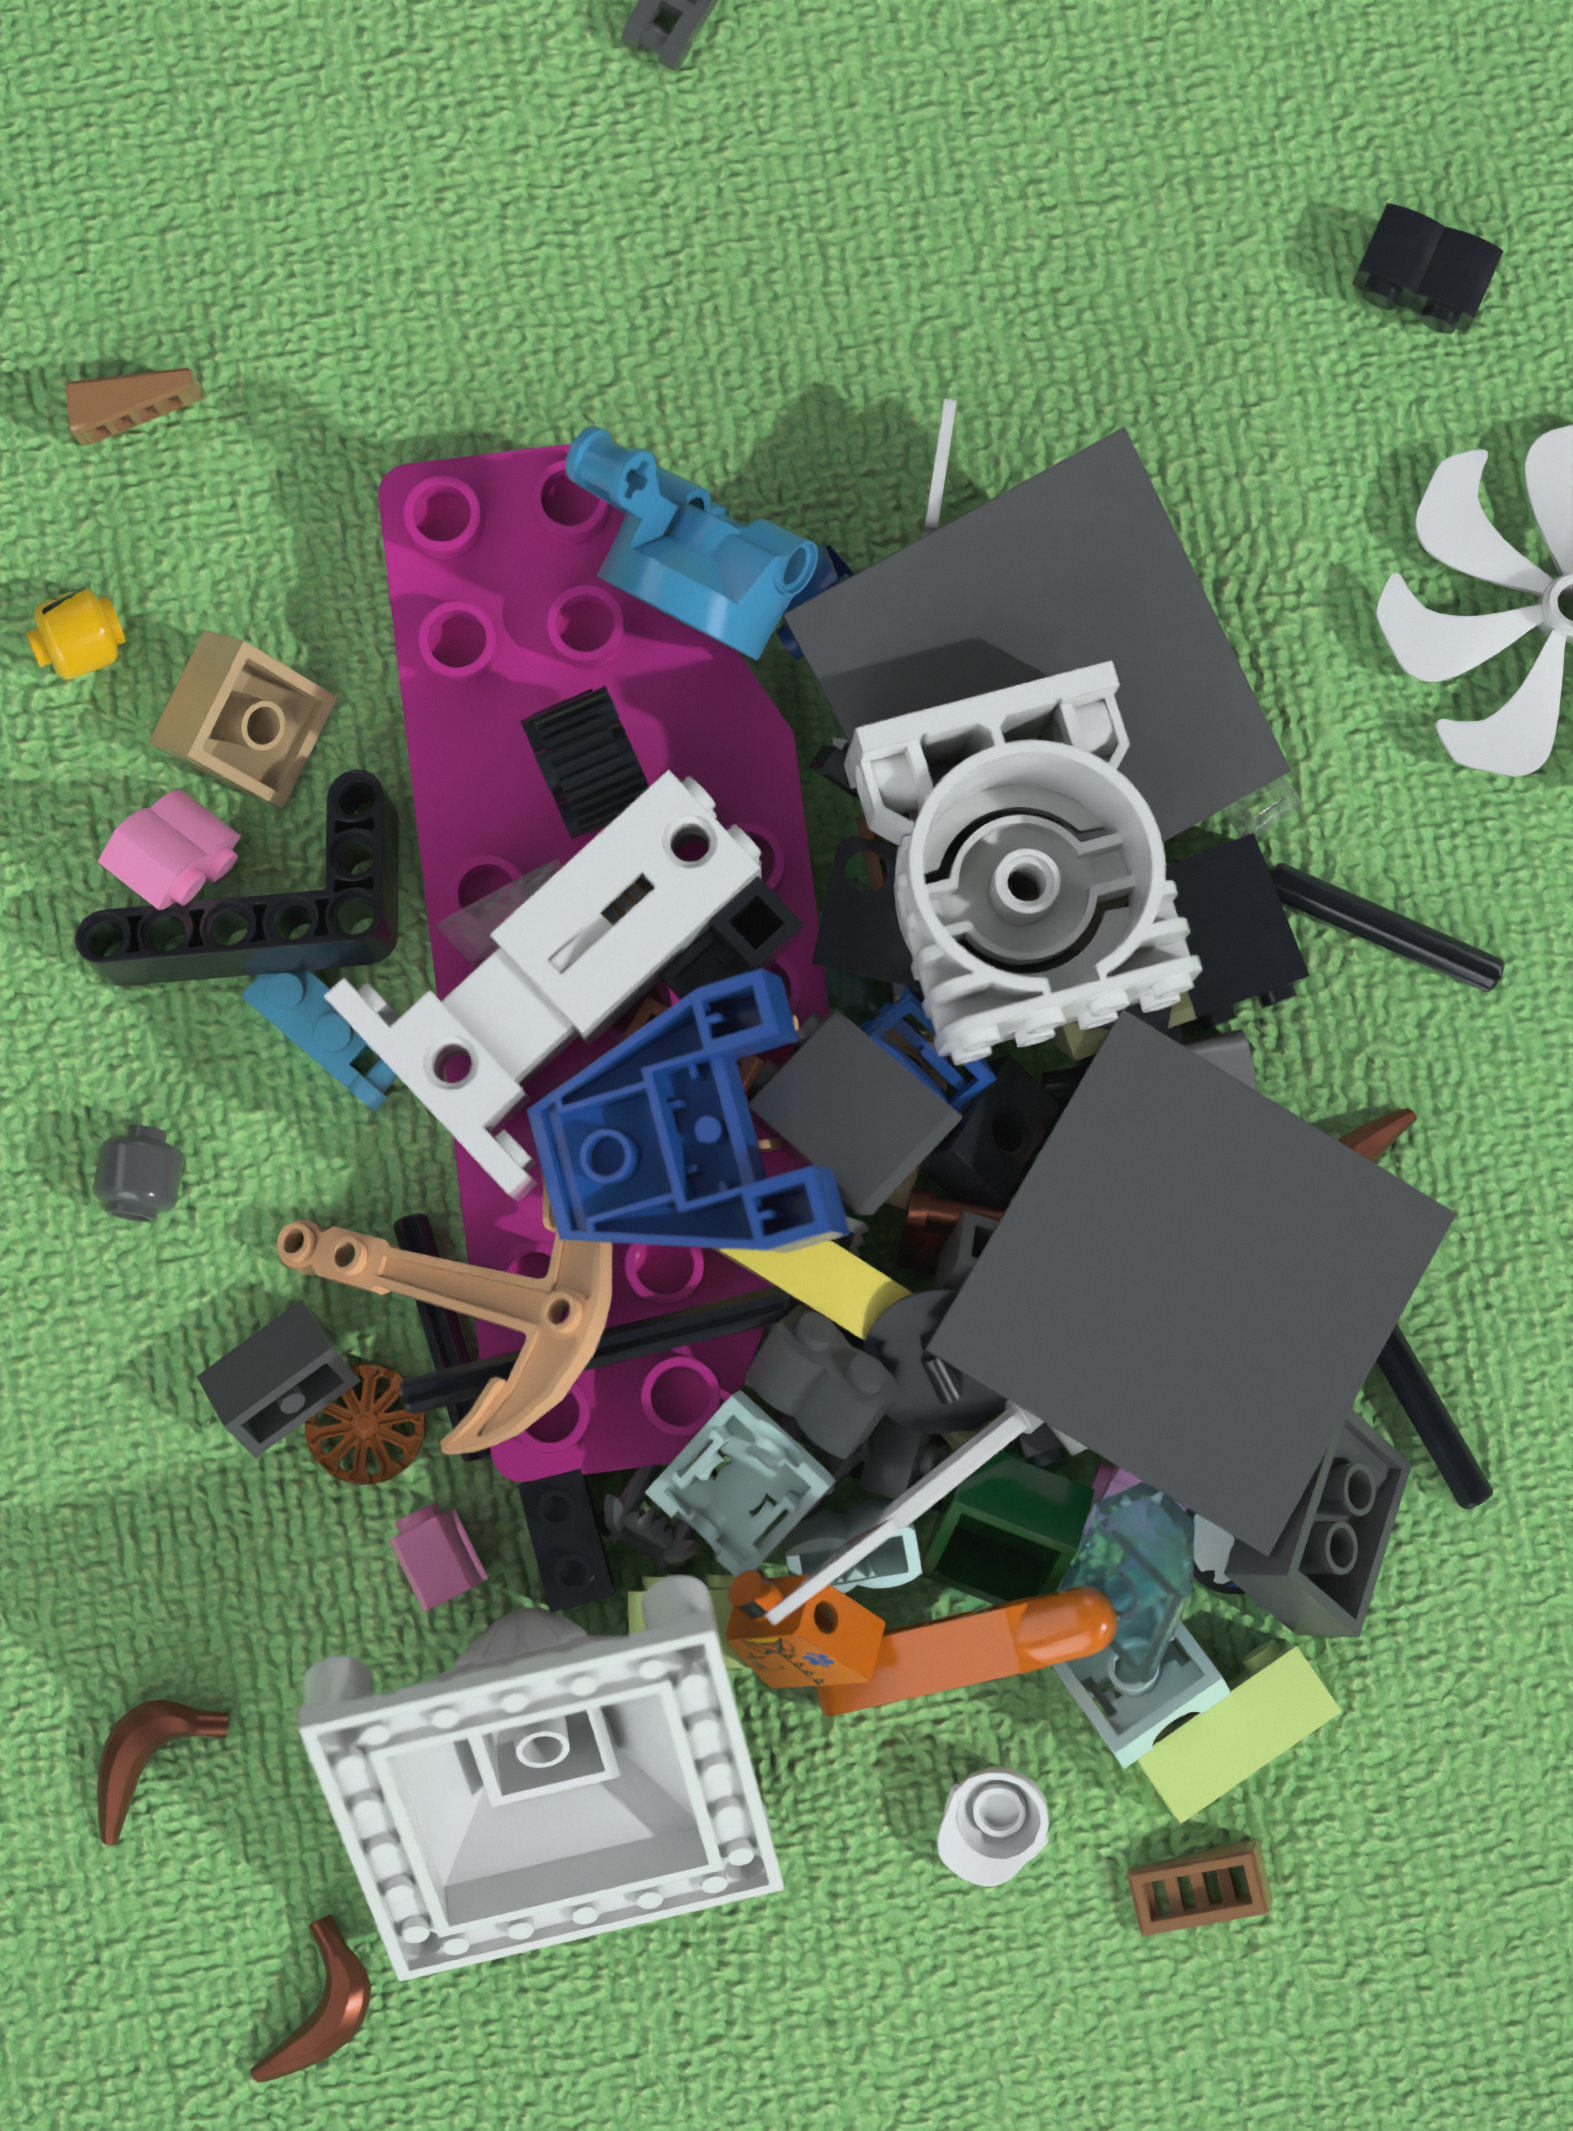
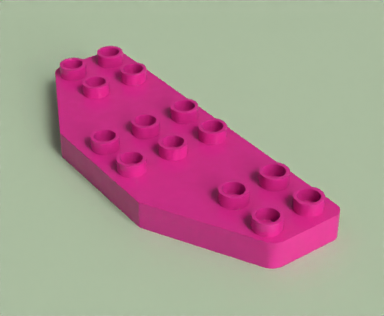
M571 444L409 463L390 470L380 483L378 500L436 993L439 1001L442 1002L499 949L490 934L607 827H602L574 839L570 838L555 799L545 782L520 720L531 716L535 712L592 688L594 691L606 686L618 712V718L635 751L649 786H652L668 770L681 783L690 776L715 802L716 806L713 808V811L717 815L715 819L726 831L734 824L737 825L761 851L762 854L758 857L762 863L760 865L761 879L804 924L798 938L767 971L782 977L791 1015L797 1017L799 1025L812 1012L823 1018L830 1010L824 967L812 964L819 925L794 732L740 654L596 576L626 514L578 486L567 477L565 466ZM689 842L679 847L675 856L681 861L696 862L702 859L709 850L701 843ZM662 980L591 1046L578 1036L522 1088L532 1101L494 1135L496 1137L505 1130L536 1162L528 1173L538 1184L520 1201L508 1195L454 1137L468 1264L535 1279H543L547 1276L556 1233L546 1229L543 1224L544 1185L527 1109L616 1047L646 996L651 997L668 1008L679 1002L680 999ZM790 1043L754 1054V1056L761 1059L764 1063L770 1059L778 1066L795 1047ZM459 1055L449 1060L445 1066L447 1083H458L467 1077L472 1066L471 1056ZM752 1119L757 1141L772 1139ZM782 1147L776 1150L761 1152L767 1179L803 1168ZM611 1243L612 1295L604 1329L773 1286L712 1248ZM569 1305L563 1310L560 1323H563L568 1318L570 1313ZM475 1318L480 1360L523 1348L526 1342V1334ZM766 1326L581 1372L562 1401L522 1433L490 1447L491 1458L495 1467L503 1476L510 1480L529 1482L580 1468L582 1475L671 1464L731 1395L739 1390H743L746 1382L745 1374L754 1360ZM712 1441V1442L705 1448V1450H706L714 1441ZM705 1450L696 1458V1460L705 1452Z

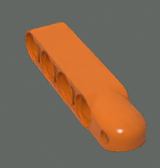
M1076 1586L885 1630L871 1682L815 1686L822 1716L844 1714L1018 1675L1056 1663L1093 1655L1106 1648L1115 1638L1118 1628L1117 1613L1111 1600L1101 1590L1093 1586Z

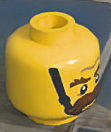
M86 587L78 588L39 603L34 609L36 628L25 632L38 666L41 668L52 664L57 675L65 680H72L113 664L118 657L117 646L126 643L122 627L109 597L106 595L98 598L91 589Z

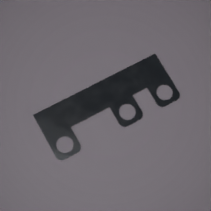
M855 836L846 837L839 842L812 964L922 989L920 980L914 979L911 969L914 960L900 930L897 913L893 910L895 903V865L898 851L896 846ZM861 851H871L878 854L887 866L888 874L885 883L879 889L872 892L856 890L849 884L846 878L845 868L848 860L854 854ZM952 864L946 871L945 879L949 877ZM1009 878L1007 879L1008 888L1011 892L1013 883L1012 879ZM1175 908L1178 918L1182 917L1187 920L1186 915L1180 909ZM966 939L957 941L962 948L983 963L1001 971L1019 974L1039 973L1057 968L1069 962L1080 953V951L1068 949L1061 955L1043 962L1012 965L985 956L971 946ZM1140 1003L1123 1008L1151 1027L1167 1035L1172 1005L1152 1012H1143ZM1115 1020L1097 1028L1110 1030Z

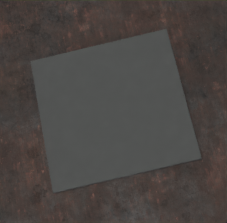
M1125 427L1120 428L783 613L784 619L849 744H851L855 729L861 726L1112 660L1120 684L1114 696L1130 743L1116 770L1129 780L1147 803L1160 831L1162 843L1291 771ZM1039 735L1036 739L1047 741L1046 737L1042 738V735ZM958 760L928 768L933 787L935 788L945 775L963 761ZM1029 811L996 813L976 821L962 831L971 836L976 830L993 820L1012 815H1031L1059 824L1073 834L1080 843L1107 836L1103 830L1077 835L1060 821ZM945 852L938 872L924 877L925 884L945 880L946 871L954 862L955 857Z
M1122 1009L1118 1019L1115 1020L925 1350L1265 1556H1269L1457 1213Z

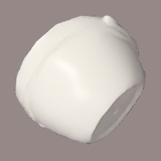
M991 1766L971 1773L960 1784H953L949 1790L944 1816L937 1835L938 1855L944 1865L959 1877L979 1886L995 1887L1011 1880L1026 1862L1034 1858L1047 1845L1049 1840L1047 1837L1049 1815L1046 1798L1037 1783L1025 1774L1008 1766Z

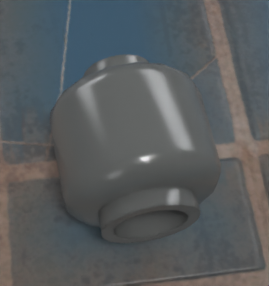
M129 1125L127 1135L112 1136L103 1142L93 1184V1193L96 1198L106 1204V1214L131 1221L153 1223L156 1222L157 1214L168 1212L175 1207L184 1167V1156L178 1148L165 1143L167 1132L149 1126Z

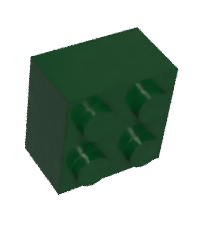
M999 1451L948 1492L941 1511L937 1515L921 1563L922 1573L920 1576L994 1605L1055 1592L1078 1551L1095 1490L1076 1483L1066 1476L1048 1472Z

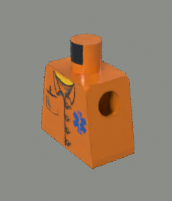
M748 1570L741 1573L733 1581L729 1590V1599L733 1604V1609L726 1630L727 1644L770 1688L871 1682L886 1624L880 1617L828 1584L778 1623L772 1625L765 1614L808 1577L809 1574L764 1578L757 1571Z

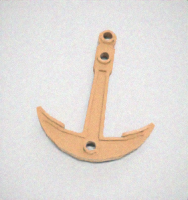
M543 1172V1224L546 1229L556 1233L549 1271L543 1279H535L401 1250L399 1246L381 1238L334 1226L327 1229L307 1219L297 1220L286 1225L278 1235L277 1250L282 1262L287 1267L305 1275L317 1274L331 1282L379 1295L395 1292L526 1334V1342L508 1380L494 1377L488 1382L470 1412L440 1441L442 1453L453 1455L478 1451L500 1444L522 1433L563 1400L594 1355L604 1330L612 1295V1244L608 1242L559 1239ZM304 1239L302 1247L298 1250L301 1241ZM355 1251V1257L349 1264L350 1257ZM569 1305V1316L563 1323H560L561 1314Z

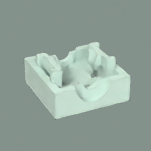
M739 1390L731 1395L645 1493L671 1518H679L698 1531L715 1551V1559L737 1578L745 1571H755L837 1479L748 1396ZM712 1441H714V1442L705 1450V1448H706ZM720 1449L731 1461L721 1468L715 1478L711 1474L713 1468L725 1461L716 1453ZM705 1450V1452L697 1459V1461L690 1468H688L696 1460V1458ZM768 1496L778 1503L775 1507L767 1500ZM766 1500L761 1511L755 1515L752 1512V1510L760 1506ZM786 1508L789 1513L764 1539L761 1535Z
M1150 1579L1113 1604L1117 1613L1118 1628L1115 1638L1106 1648L1087 1657L1051 1665L1123 1769L1151 1751L1156 1736L1170 1722L1190 1712H1200L1203 1714L1231 1694L1221 1674ZM1176 1640L1191 1661L1186 1663L1171 1642ZM1161 1643L1165 1650L1156 1655L1153 1648ZM1159 1658H1161L1167 1664L1162 1667ZM1110 1679L1122 1696L1116 1699L1113 1687L1103 1694L1098 1687ZM1095 1697L1109 1717L1107 1720L1091 1698Z

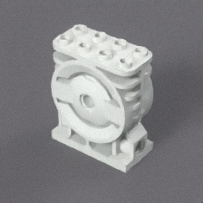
M1112 660L855 729L843 765L850 788L857 789L869 830L899 846L896 855L894 895L900 930L914 960L911 965L914 979L920 980L925 996L922 1005L926 1018L932 1019L937 1037L934 1045L937 1055H951L954 1065L969 1063L992 1054L990 1046L1015 1038L1017 1047L1030 1046L1046 1041L1055 1036L1054 1028L1078 1021L1080 1030L1105 1025L1118 1019L1116 1011L1140 1003L1143 1012H1152L1169 1007L1181 1001L1179 994L1194 987L1192 981L1202 972L1199 957L1190 956L1185 938L1190 933L1187 920L1182 917L1178 918L1173 900L1178 895L1174 881H1166L1164 847L1154 816L1137 789L1124 775L1116 770L1130 743L1114 696L1120 684ZM1039 735H1042V738L1046 737L1047 741L1036 739ZM958 760L963 761L945 775L935 788L933 787L928 768ZM1029 811L1060 821L1077 835L1101 830L1107 835L1080 843L1067 829L1050 820L1031 815L1002 817L985 824L965 841L951 866L948 879L925 884L924 877L938 872L943 856L955 838L976 821L996 813ZM908 812L910 820L899 814ZM1013 876L1029 878L1035 883L1039 898L1027 902L1017 899L1011 894L1007 879ZM1128 895V907L1108 910L1102 914L1094 937L1082 952L1069 962L1048 971L1030 974L1001 971L978 960L957 943V941L966 939L980 953L1006 964L1024 965L1043 962L1061 955L1078 940L1093 916L1096 903Z

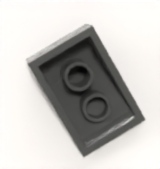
M1350 1407L1269 1556H1265L1235 1537L1224 1575L1295 1635L1360 1638L1412 1464Z

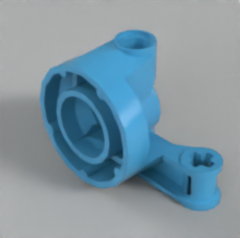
M591 426L585 428L577 435L567 454L565 466L567 477L578 486L626 514L596 576L700 633L758 661L793 596L804 589L810 581L817 565V546L814 542L768 519L759 518L747 526L731 518L724 506L711 503L710 494L705 488L660 466H656L655 457L651 452L638 447L628 450L612 442V437L608 431L600 427Z

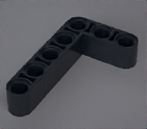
M366 770L344 772L333 781L327 795L325 890L192 901L184 906L179 903H173L163 910H158L153 905L104 909L91 913L78 926L75 935L76 949L104 981L115 986L362 966L381 962L390 956L396 947L398 939L399 818L397 809L375 775ZM374 802L367 812L353 816L354 811L360 805ZM374 860L370 868L363 873L352 874L354 868L362 861ZM373 918V922L368 929L362 933L351 934L355 924L361 920ZM303 924H310L309 929L300 938L289 940V936L295 928ZM247 929V933L242 940L236 944L227 945L228 940L234 933ZM185 935L180 945L172 950L165 951L166 946L173 938ZM123 940L117 951L111 955L104 956L105 951L111 944Z

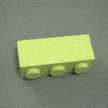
M1270 1640L1254 1649L1242 1659L1246 1669L1226 1682L1231 1692L1229 1696L1203 1714L1200 1712H1190L1170 1722L1156 1736L1153 1742V1749L1136 1760L1171 1814L1180 1824L1342 1712L1304 1655L1293 1643L1285 1641L1278 1646L1274 1640Z

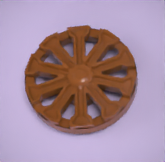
M355 1364L352 1365L353 1369L364 1378L361 1399L358 1398L353 1387L341 1395L347 1405L346 1408L332 1402L321 1410L341 1420L340 1423L320 1427L316 1424L317 1414H315L305 1422V1438L315 1460L330 1475L352 1484H376L399 1475L418 1456L426 1436V1411L416 1414L407 1413L405 1409L390 1412L388 1408L401 1395L400 1382L406 1379V1377L386 1366ZM380 1377L389 1379L390 1388L379 1400H376L377 1380ZM407 1421L415 1424V1434L410 1437L393 1430V1424ZM343 1435L344 1438L330 1453L324 1452L320 1444L323 1439ZM386 1441L403 1448L405 1455L399 1461L392 1459L384 1444ZM355 1447L353 1469L351 1471L342 1469L340 1461ZM369 1449H372L381 1466L380 1472L376 1474H370L367 1471Z

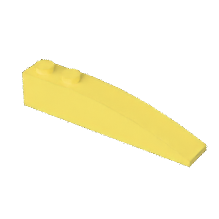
M831 1240L787 1253L712 1248L770 1285L779 1287L785 1294L804 1306L826 1316L832 1323L864 1343L876 1319L893 1303L913 1294Z

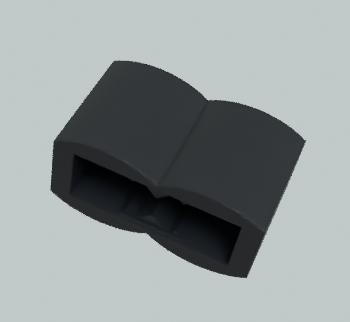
M1387 203L1352 285L1362 291L1361 296L1364 300L1376 307L1386 310H1394L1397 305L1410 308L1420 315L1419 320L1422 324L1434 331L1451 334L1456 329L1467 332L1477 314L1503 250L1473 234L1445 227L1422 213L1403 206Z

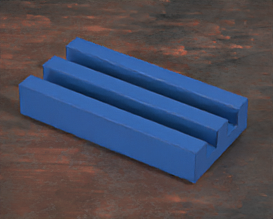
M907 985L899 994L900 998L894 1004L887 1002L879 1009L880 1016L874 1021L869 1018L860 1026V1029L958 1113L997 1080L995 1070L983 1058L965 1063L964 1065L976 1076L969 1081L945 1056H938L935 1046L905 1018L911 1012L937 1037L932 1019L926 1018L922 1005L924 999ZM893 1027L958 1092L950 1098L885 1033Z

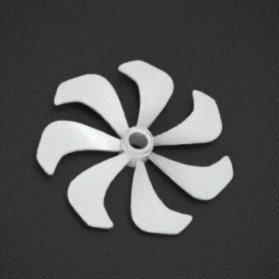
M1573 425L1551 430L1537 438L1530 447L1524 462L1525 486L1530 506L1559 578L1553 580L1505 541L1491 525L1482 510L1478 492L1482 470L1488 458L1486 450H1471L1442 460L1429 482L1415 517L1417 537L1426 552L1434 558L1467 575L1537 596L1539 598L1536 605L1479 616L1441 614L1426 609L1408 589L1399 573H1393L1389 577L1377 603L1375 611L1377 622L1398 664L1408 675L1424 682L1436 683L1459 676L1498 654L1537 626L1542 634L1547 637L1540 654L1520 688L1495 714L1480 721L1439 719L1436 722L1435 727L1438 736L1448 754L1455 763L1471 769L1509 777L1528 775L1535 772L1548 759L1555 740L1563 680L1565 643L1573 642V621L1564 617L1558 608L1559 596L1573 597Z

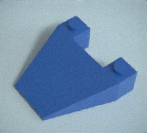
M761 968L697 988L527 1109L560 1240L787 1253L850 1235L833 1169L813 1165L767 1179L740 1077L737 1059L798 1041L782 977Z

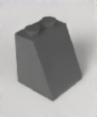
M840 1011L828 1012L823 1018L812 1012L799 1025V1031L796 1032L798 1041L791 1043L795 1048L777 1066L770 1059L762 1064L747 1091L750 1094L746 1099L751 1118L772 1139L779 1138L781 1147L803 1168L815 1165L833 1169L842 1206L851 1214L872 1215L963 1117Z

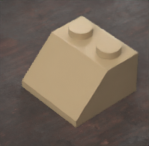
M204 630L148 743L210 777L283 809L338 697L246 641Z

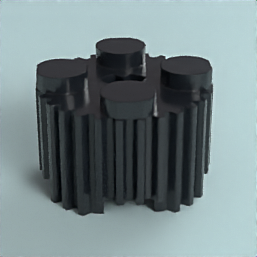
M606 686L594 691L591 688L520 720L534 752L535 759L549 790H551L571 839L609 825L650 787L624 727L618 718V712Z

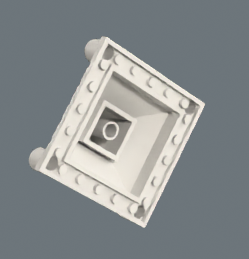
M672 1575L654 1583L646 1590L642 1597V1612L646 1631L633 1633L628 1636H587L586 1631L570 1619L554 1612L550 1613L549 1610L540 1607L516 1610L508 1615L501 1616L479 1635L456 1660V1667L413 1686L394 1690L391 1694L373 1695L371 1671L365 1663L356 1658L342 1655L330 1656L316 1662L306 1671L303 1677L304 1706L297 1708L299 1731L399 1982L784 1890L767 1807L761 1800L718 1639L710 1593L703 1582L693 1577Z

